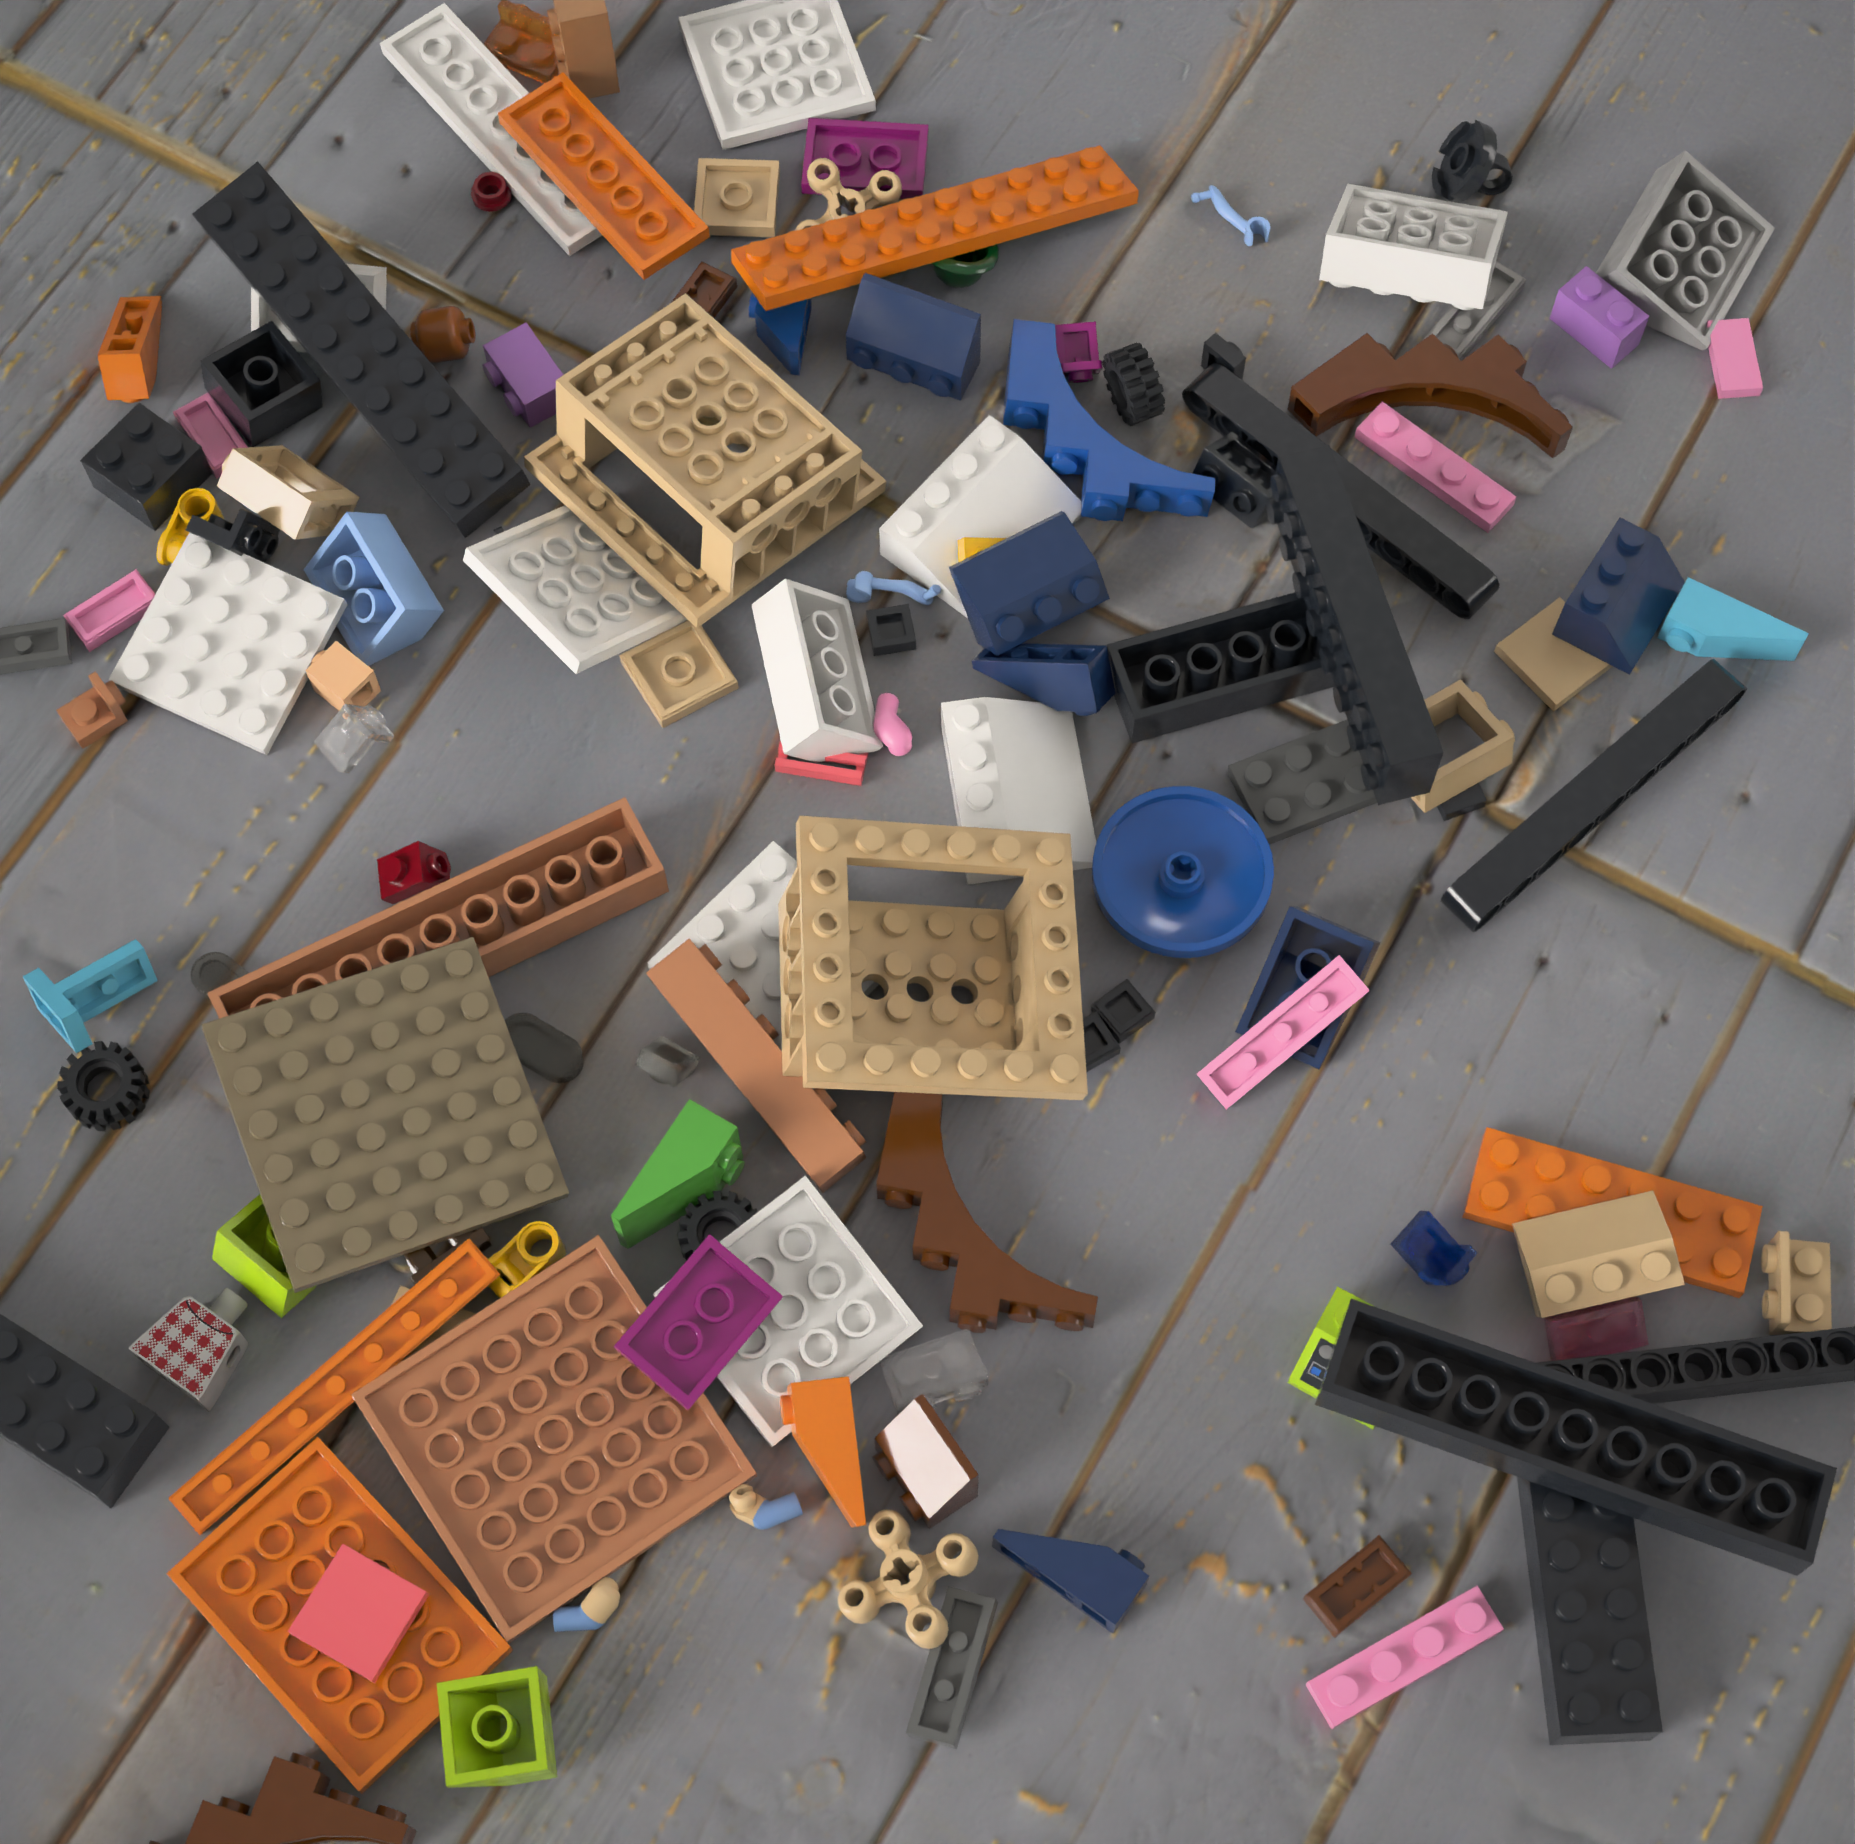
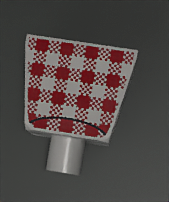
M227 1287L209 1309L188 1295L134 1341L128 1349L143 1364L210 1412L248 1347V1341L232 1325L249 1304Z

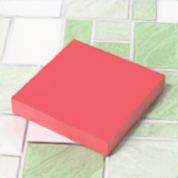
M342 1544L288 1632L364 1678L376 1683L429 1594Z

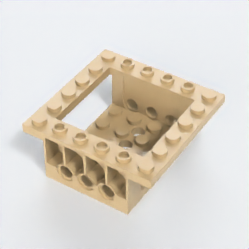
M686 293L556 380L557 435L524 456V467L696 628L700 627L885 492L886 480L861 459L862 450ZM703 416L708 418L715 417L720 422L716 425L706 426L701 424L698 419ZM732 443L745 444L749 449L745 452L737 453L728 449L727 446ZM616 449L624 453L703 526L701 567L697 570L596 477L589 468Z
M799 816L796 822L797 867L778 903L783 1076H802L803 1088L1083 1100L1086 1097L1088 1088L1070 834ZM847 865L1023 876L1024 881L1004 910L848 900ZM865 981L877 982L884 990V997L876 1000L867 997L862 990V983ZM918 983L924 986L928 991L929 1000L924 1002L913 1000L907 993V985ZM958 985L968 988L973 995V1002L970 1004L959 1003L952 996L951 988Z

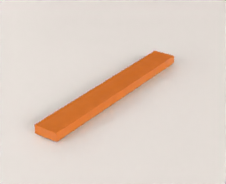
M470 1238L466 1240L168 1499L195 1531L202 1535L355 1402L351 1396L352 1393L403 1361L501 1276L500 1272Z

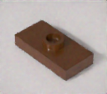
M701 261L673 301L686 293L709 315L715 318L737 288V278Z
M1378 1535L1303 1597V1600L1334 1638H1336L1408 1579L1412 1573L1384 1539Z

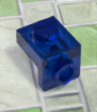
M1419 1211L1390 1244L1425 1284L1449 1286L1456 1284L1466 1276L1470 1269L1468 1264L1478 1253L1471 1245H1459L1430 1211Z

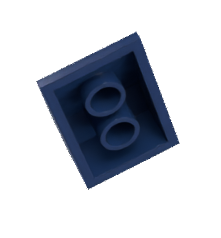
M1289 906L1235 1032L1244 1035L1339 955L1361 981L1364 982L1381 942L1298 906ZM1351 1007L1290 1057L1321 1069Z

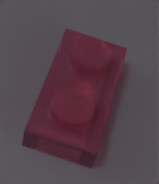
M1637 1296L1544 1317L1551 1361L1608 1355L1649 1345L1642 1300Z

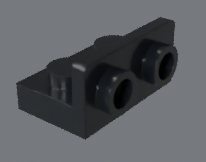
M1231 432L1204 448L1192 474L1215 478L1213 499L1248 527L1254 528L1259 525L1266 511V500L1271 498L1270 478L1275 475L1277 466L1235 433Z
M241 508L234 523L213 514L210 515L208 521L192 515L186 531L242 556L244 553L266 563V560L272 557L277 549L280 529L263 518Z

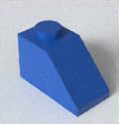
M751 293L749 318H755L757 336L791 375H800L812 309L811 298L765 311L755 295Z

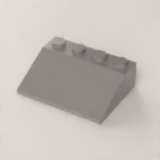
M1685 150L1656 169L1596 274L1649 315L1646 326L1703 351L1710 345V335L1719 320H1724L1775 228ZM1713 320L1710 327L1707 328V321Z

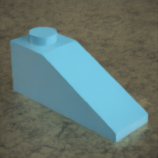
M1688 577L1670 609L1657 638L1667 642L1671 648L1677 651L1688 652L1696 657L1794 661L1809 633Z

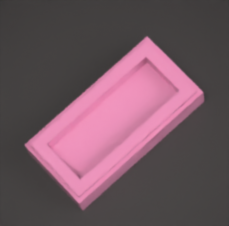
M1749 318L1719 320L1710 335L1711 343L1708 346L1718 399L1760 396L1763 384ZM1713 320L1707 321V328L1710 327Z
M209 393L173 411L177 422L186 435L202 447L216 479L221 477L222 464L231 453L232 448H248Z
M135 569L63 616L86 649L91 652L140 621L155 593L138 570Z

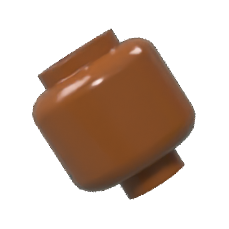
M456 306L424 309L419 313L416 321L412 322L410 328L412 342L430 363L465 358L469 351L470 343H474L476 339L472 319L465 318L463 312Z

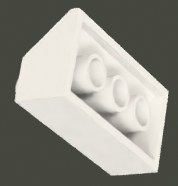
M785 578L752 604L756 630L784 754L818 763L825 761L827 756L843 753L859 755L878 751L883 747V744L873 729L875 710L849 599Z

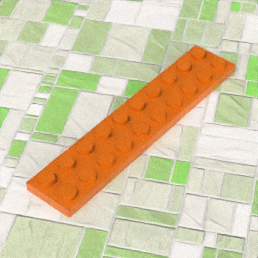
M1099 145L1064 156L1049 158L1046 161L1025 167L1014 168L993 176L978 178L961 185L943 188L929 194L903 199L897 203L868 209L840 219L829 220L801 230H793L762 241H754L731 249V260L764 310L768 311L858 285L864 273L882 278L1138 203L1139 190Z

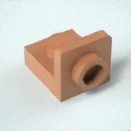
M96 671L88 675L94 687L56 710L82 749L128 721L120 708L126 702L125 698L112 680L104 684Z

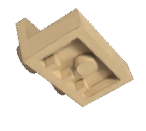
M1778 1231L1770 1242L1763 1246L1761 1255L1762 1272L1768 1273L1769 1290H1765L1763 1294L1762 1316L1764 1319H1769V1335L1832 1329L1830 1243L1790 1240L1788 1231Z

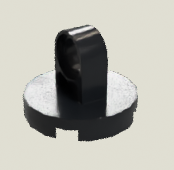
M1477 120L1473 124L1464 121L1450 132L1439 150V153L1445 155L1440 169L1433 167L1432 187L1437 195L1449 201L1459 203L1468 200L1477 191L1485 195H1497L1509 188L1513 178L1507 158L1496 152L1497 137L1492 127ZM1500 169L1503 171L1498 178L1486 180L1490 170Z

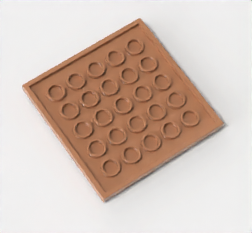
M599 1235L351 1394L508 1644L551 1616L553 1611L567 1605L591 1589L599 1580L610 1576L730 1495L733 1489L757 1477L756 1471L704 1393L687 1411L613 1348L647 1307Z

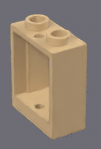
M283 445L232 448L231 453L222 464V474L217 484L218 488L293 539L329 536L346 511H354L360 498Z
M1461 679L1426 698L1424 701L1434 727L1459 714L1484 743L1440 767L1437 770L1430 793L1411 797L1424 813L1512 764L1515 736L1511 727L1504 720H1498L1488 709L1484 698L1478 692H1472Z

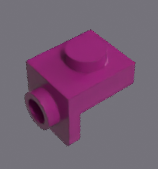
M1096 321L1055 325L1056 350L1064 377H1068V383L1093 381V374H1099L1103 369L1102 360H1099Z

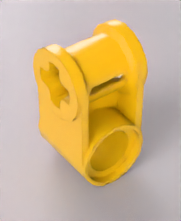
M193 488L184 492L178 499L168 526L163 531L158 542L157 561L159 564L169 566L173 563L189 534L186 528L192 515L197 516L200 513L207 512L199 518L208 521L210 515L213 514L224 519L210 491L204 488Z
M531 1222L524 1226L500 1251L488 1259L501 1274L488 1286L499 1298L566 1256L565 1245L554 1227L547 1222ZM542 1239L552 1241L551 1249L544 1256L536 1257L530 1255L531 1248L537 1241ZM502 1277H505L512 1284V1286H509L502 1279Z

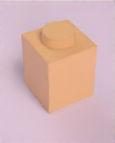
M337 641L327 650L316 654L310 666L305 670L313 690L350 720L381 692L374 670Z

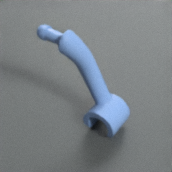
M1210 185L1208 191L1191 194V200L1194 203L1211 198L1218 213L1245 234L1244 242L1247 246L1253 245V234H1260L1265 242L1269 241L1270 223L1263 217H1253L1246 221L1229 205L1220 190L1215 186Z
M861 571L856 575L855 579L848 580L846 595L852 602L865 603L870 601L872 590L877 589L902 593L918 603L930 605L933 602V597L940 594L941 587L934 584L927 590L909 580L875 578L870 572Z

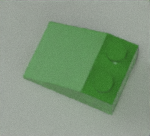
M690 1099L687 1101L611 1214L620 1245L627 1249L633 1247L678 1220L681 1216H685L687 1214L685 1208L690 1203L694 1206L699 1203L697 1197L705 1194L707 1199L714 1197L713 1191H722L725 1184L731 1186L736 1182L745 1165V1161L742 1160V1146L737 1126Z

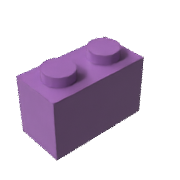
M1587 266L1558 290L1550 320L1611 369L1639 345L1649 319L1648 314Z
M527 323L483 345L487 363L482 365L483 370L494 387L498 385L502 387L505 392L503 394L505 403L515 417L521 415L531 428L556 414V380L563 376V373Z

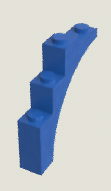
M1014 319L1009 343L1003 425L1017 426L1022 429H1043L1042 460L1053 472L1058 474L1083 475L1081 517L1095 518L1100 521H1123L1126 508L1138 509L1144 512L1177 513L1187 517H1208L1215 492V478L1176 470L1154 462L1121 444L1095 422L1075 397L1064 377L1056 350L1055 324Z

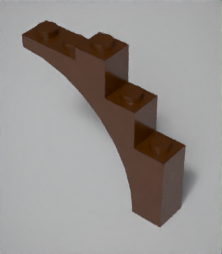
M1366 333L1291 387L1287 408L1315 436L1322 434L1343 421L1373 411L1381 402H1384L1391 408L1401 406H1437L1466 411L1501 423L1528 438L1551 458L1556 457L1565 450L1573 428L1563 412L1554 409L1540 396L1538 389L1531 382L1525 381L1522 378L1527 361L1515 346L1509 345L1499 335H1496L1461 361L1454 349L1448 344H1443L1434 334H1431L1395 360L1385 345L1377 343Z
M894 1092L876 1183L877 1199L885 1200L884 1203L897 1209H910L912 1205L920 1206L913 1241V1260L921 1261L920 1264L925 1268L938 1271L948 1270L949 1266L957 1267L949 1309V1322L958 1323L957 1327L967 1332L984 1333L986 1328L997 1329L999 1312L1008 1313V1318L1022 1323H1034L1036 1318L1055 1321V1326L1068 1331H1082L1083 1327L1093 1328L1098 1296L1061 1287L1027 1270L999 1249L973 1220L955 1189L944 1157L941 1134L943 1094Z
M292 1752L289 1761L273 1757L250 1816L247 1815L250 1806L239 1801L221 1796L219 1804L216 1805L203 1800L185 1844H320L331 1841L412 1844L417 1831L404 1823L407 1814L398 1810L378 1805L376 1812L372 1813L357 1807L360 1798L331 1788L328 1797L324 1796L331 1779L318 1771L321 1762ZM152 1840L149 1842V1844H161Z

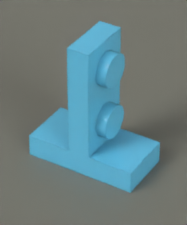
M136 939L56 984L40 968L23 976L37 1009L76 1053L93 1044L84 1026V1022L158 981L144 947Z

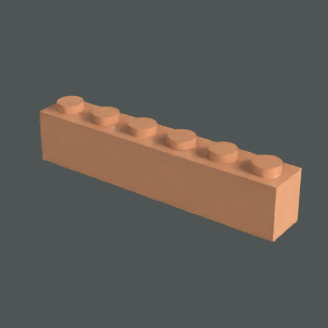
M689 938L647 971L646 974L813 1182L824 1193L866 1159L863 1150L860 1148L866 1143V1140L850 1120L841 1125L831 1112L837 1105L825 1089L803 1088L802 1076H783L782 1051L773 1041L779 1036L778 1032L763 1014L755 1019L744 1005L750 1001V998L734 979L726 984L716 970L722 964L709 947L704 944L698 949Z

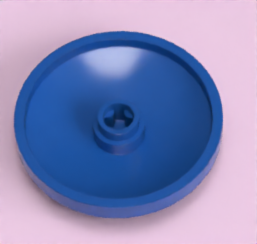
M1172 786L1154 789L1125 803L1110 817L1097 839L1092 862V883L1095 897L1101 911L1112 927L1136 946L1151 953L1173 958H1196L1223 951L1243 939L1262 917L1270 898L1274 878V864L1269 843L1253 817L1229 798L1210 790L1191 786Z

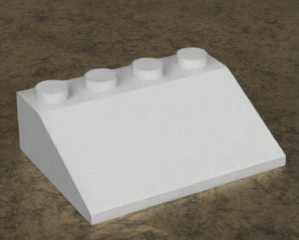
M1347 184L1326 233L1319 280L1328 281L1340 288L1352 286L1367 288L1379 295H1391L1394 293L1411 296L1415 301L1423 303L1432 301L1450 303L1461 310L1483 309L1508 212Z
M988 415L879 528L880 555L928 590L934 584L939 585L941 592L937 596L968 618L949 570L950 566L959 562L958 540L963 537L1008 538L1060 511L1065 512L1074 526L1081 518V501L1020 436Z
M991 697L941 703V728L957 825L962 827L1067 833L1071 835L1073 870L1092 868L1096 838L1072 712L1057 711L1041 702ZM966 873L967 885L1023 877Z

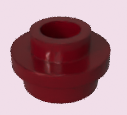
M485 172L475 179L471 188V197L476 207L483 211L493 212L501 210L509 204L512 198V191L506 185L502 175L496 172Z

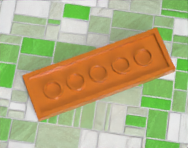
M564 72L498 113L499 122L643 280L710 238L709 227Z
M1486 1127L1462 1218L1514 1233L1512 1223L1654 1191L1673 1238L1684 1282L1740 1298L1745 1292L1763 1206Z

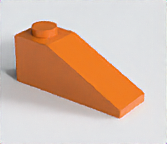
M161 296L119 298L97 355L107 400H122L126 403H135L150 398L157 375L162 314Z
M849 1376L790 1383L787 1386L788 1395L780 1396L783 1425L791 1424L792 1436L851 1528L865 1526L866 1518Z

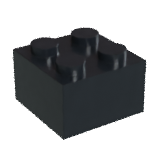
M273 321L264 324L200 360L205 389L252 447L323 407L320 379Z
M138 403L80 460L95 489L154 531L173 514L178 499L184 492L189 489L199 488L213 474L203 449L199 444L141 403Z

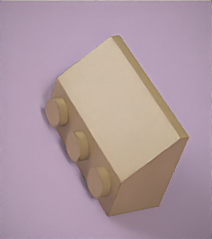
M1654 1191L1512 1223L1536 1317L1544 1318L1685 1285L1673 1238Z

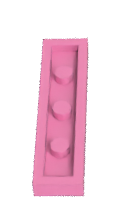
M1381 402L1356 428L1354 438L1487 533L1514 506L1515 495L1384 402Z
M1339 955L1199 1071L1197 1075L1227 1110L1370 990Z
M1477 1585L1306 1683V1686L1331 1729H1334L1500 1634L1504 1628Z

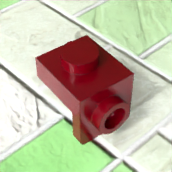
M416 841L377 859L381 900L391 904L398 903L450 879L451 866L447 854L420 841Z

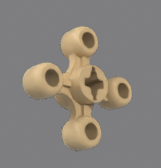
M827 158L814 160L807 170V179L810 187L827 199L828 209L821 218L817 220H804L795 230L847 217V214H841V205L850 212L855 211V214L878 206L896 203L902 194L901 181L894 172L881 170L872 176L869 185L864 190L857 192L853 189H845L841 185L839 170L832 160ZM822 173L830 175L824 180L817 178ZM883 185H890L892 187L887 192L879 190Z
M885 1509L879 1511L870 1520L868 1529L874 1544L886 1554V1558L881 1564L880 1577L870 1582L854 1580L845 1584L838 1595L839 1608L843 1615L852 1622L865 1624L876 1618L880 1607L884 1604L891 1602L901 1603L907 1609L908 1616L905 1626L911 1640L921 1648H936L945 1641L949 1630L948 1622L944 1615L931 1604L930 1599L935 1593L936 1581L946 1575L963 1577L970 1574L978 1563L977 1548L965 1535L951 1533L939 1541L936 1550L926 1555L916 1554L909 1548L911 1530L906 1519L895 1510ZM893 1528L892 1532L886 1535L888 1530ZM961 1551V1554L957 1558L953 1559L954 1555L957 1552ZM909 1574L910 1582L907 1583L906 1576ZM863 1598L862 1602L858 1606H856L858 1600ZM931 1622V1626L926 1631H923L925 1625Z

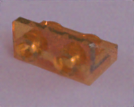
M501 0L498 4L500 21L483 44L505 68L544 84L558 76L557 63L564 61H557L552 37L559 34L552 35L548 17L530 10L523 4Z

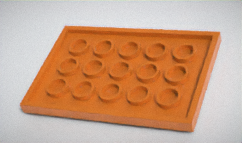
M319 1437L314 1439L166 1573L361 1794L440 1721L437 1683L489 1674L513 1651V1648ZM342 1544L429 1594L376 1683L364 1678L288 1632Z

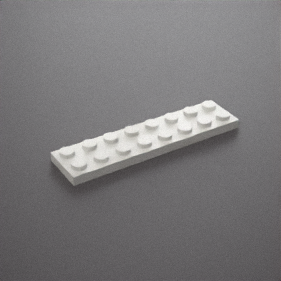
M445 3L380 43L384 56L490 171L499 173L504 177L506 185L511 189L514 197L569 256L602 236L500 124L498 113L529 94V92Z

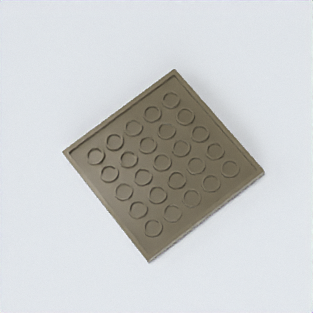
M474 937L202 1024L207 1045L294 1293L567 1198L569 1195L567 1185Z

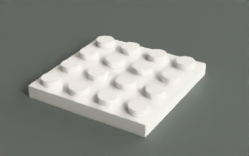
M744 0L678 17L679 28L722 150L806 129L808 118L841 120L876 111L875 97L838 0Z
M566 505L469 546L465 550L463 561L575 674L688 620Z
M189 532L113 670L109 681L112 680L120 689L268 755L308 680L305 670L310 666L315 655L324 650L348 604L342 597L244 553L242 556L235 554Z
M772 841L647 963L650 970L689 938L698 949L706 944L722 964L716 970L726 984L734 979L750 998V1001L744 1006L755 1019L761 1014L767 1018L779 1034L773 1041L782 1051L778 903L797 867V861ZM865 981L862 983V990L868 996L879 984L874 981Z
M806 1176L720 1241L724 1247L783 1296L717 1375L719 1381L770 1447H773L792 1432L791 1424L783 1425L780 1410V1396L788 1395L787 1386L790 1383L849 1376L850 1384H852L923 1327ZM663 1285L661 1288L654 1292V1297H656L660 1293V1291L665 1287V1285Z

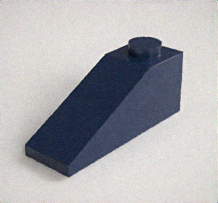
M1021 643L998 656L985 648L971 660L973 669L1057 711H1071L1079 716L1093 715L1099 712L1116 694L1107 645Z
M998 1529L993 1536L992 1547L1112 1634L1147 1586L1149 1575L1143 1572L1145 1568L1144 1563L1124 1549L1117 1553L1107 1546Z

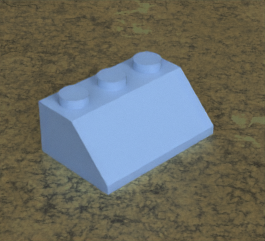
M346 511L303 569L313 585L345 599L348 605L337 624V628L352 653L368 666L421 640L444 611L386 514Z

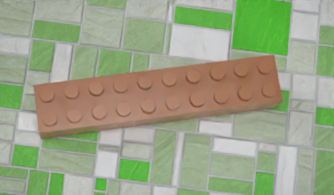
M626 797L220 986L207 994L218 1017L222 1018L474 937L487 975L491 977L669 892L665 869Z

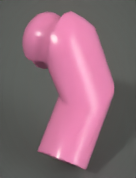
M891 693L881 694L876 704L873 721L874 733L882 743L888 746L891 754L904 756L912 748V733L897 715L898 698Z

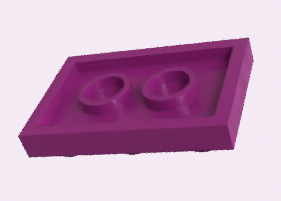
M808 118L801 181L802 194L822 195L810 187L807 179V170L814 160L827 158L837 165L840 173V182L845 189H853L857 192L862 191L869 185L874 174L881 170H889L894 172L901 181L902 194L900 199L923 195L929 125ZM822 173L817 178L824 180L830 175ZM883 185L879 190L887 192L892 187L890 185Z
M709 1234L613 1348L688 1411L783 1296Z

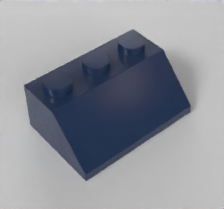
M864 273L846 332L847 360L852 361L863 369L872 368L891 375L899 382H910L927 388L935 395L941 397L949 396L961 401L980 364L981 314Z
M1062 511L949 567L977 643L997 656L1110 599L1096 559L1065 512Z
M1620 517L1565 602L1552 635L1630 675L1685 583L1660 538Z

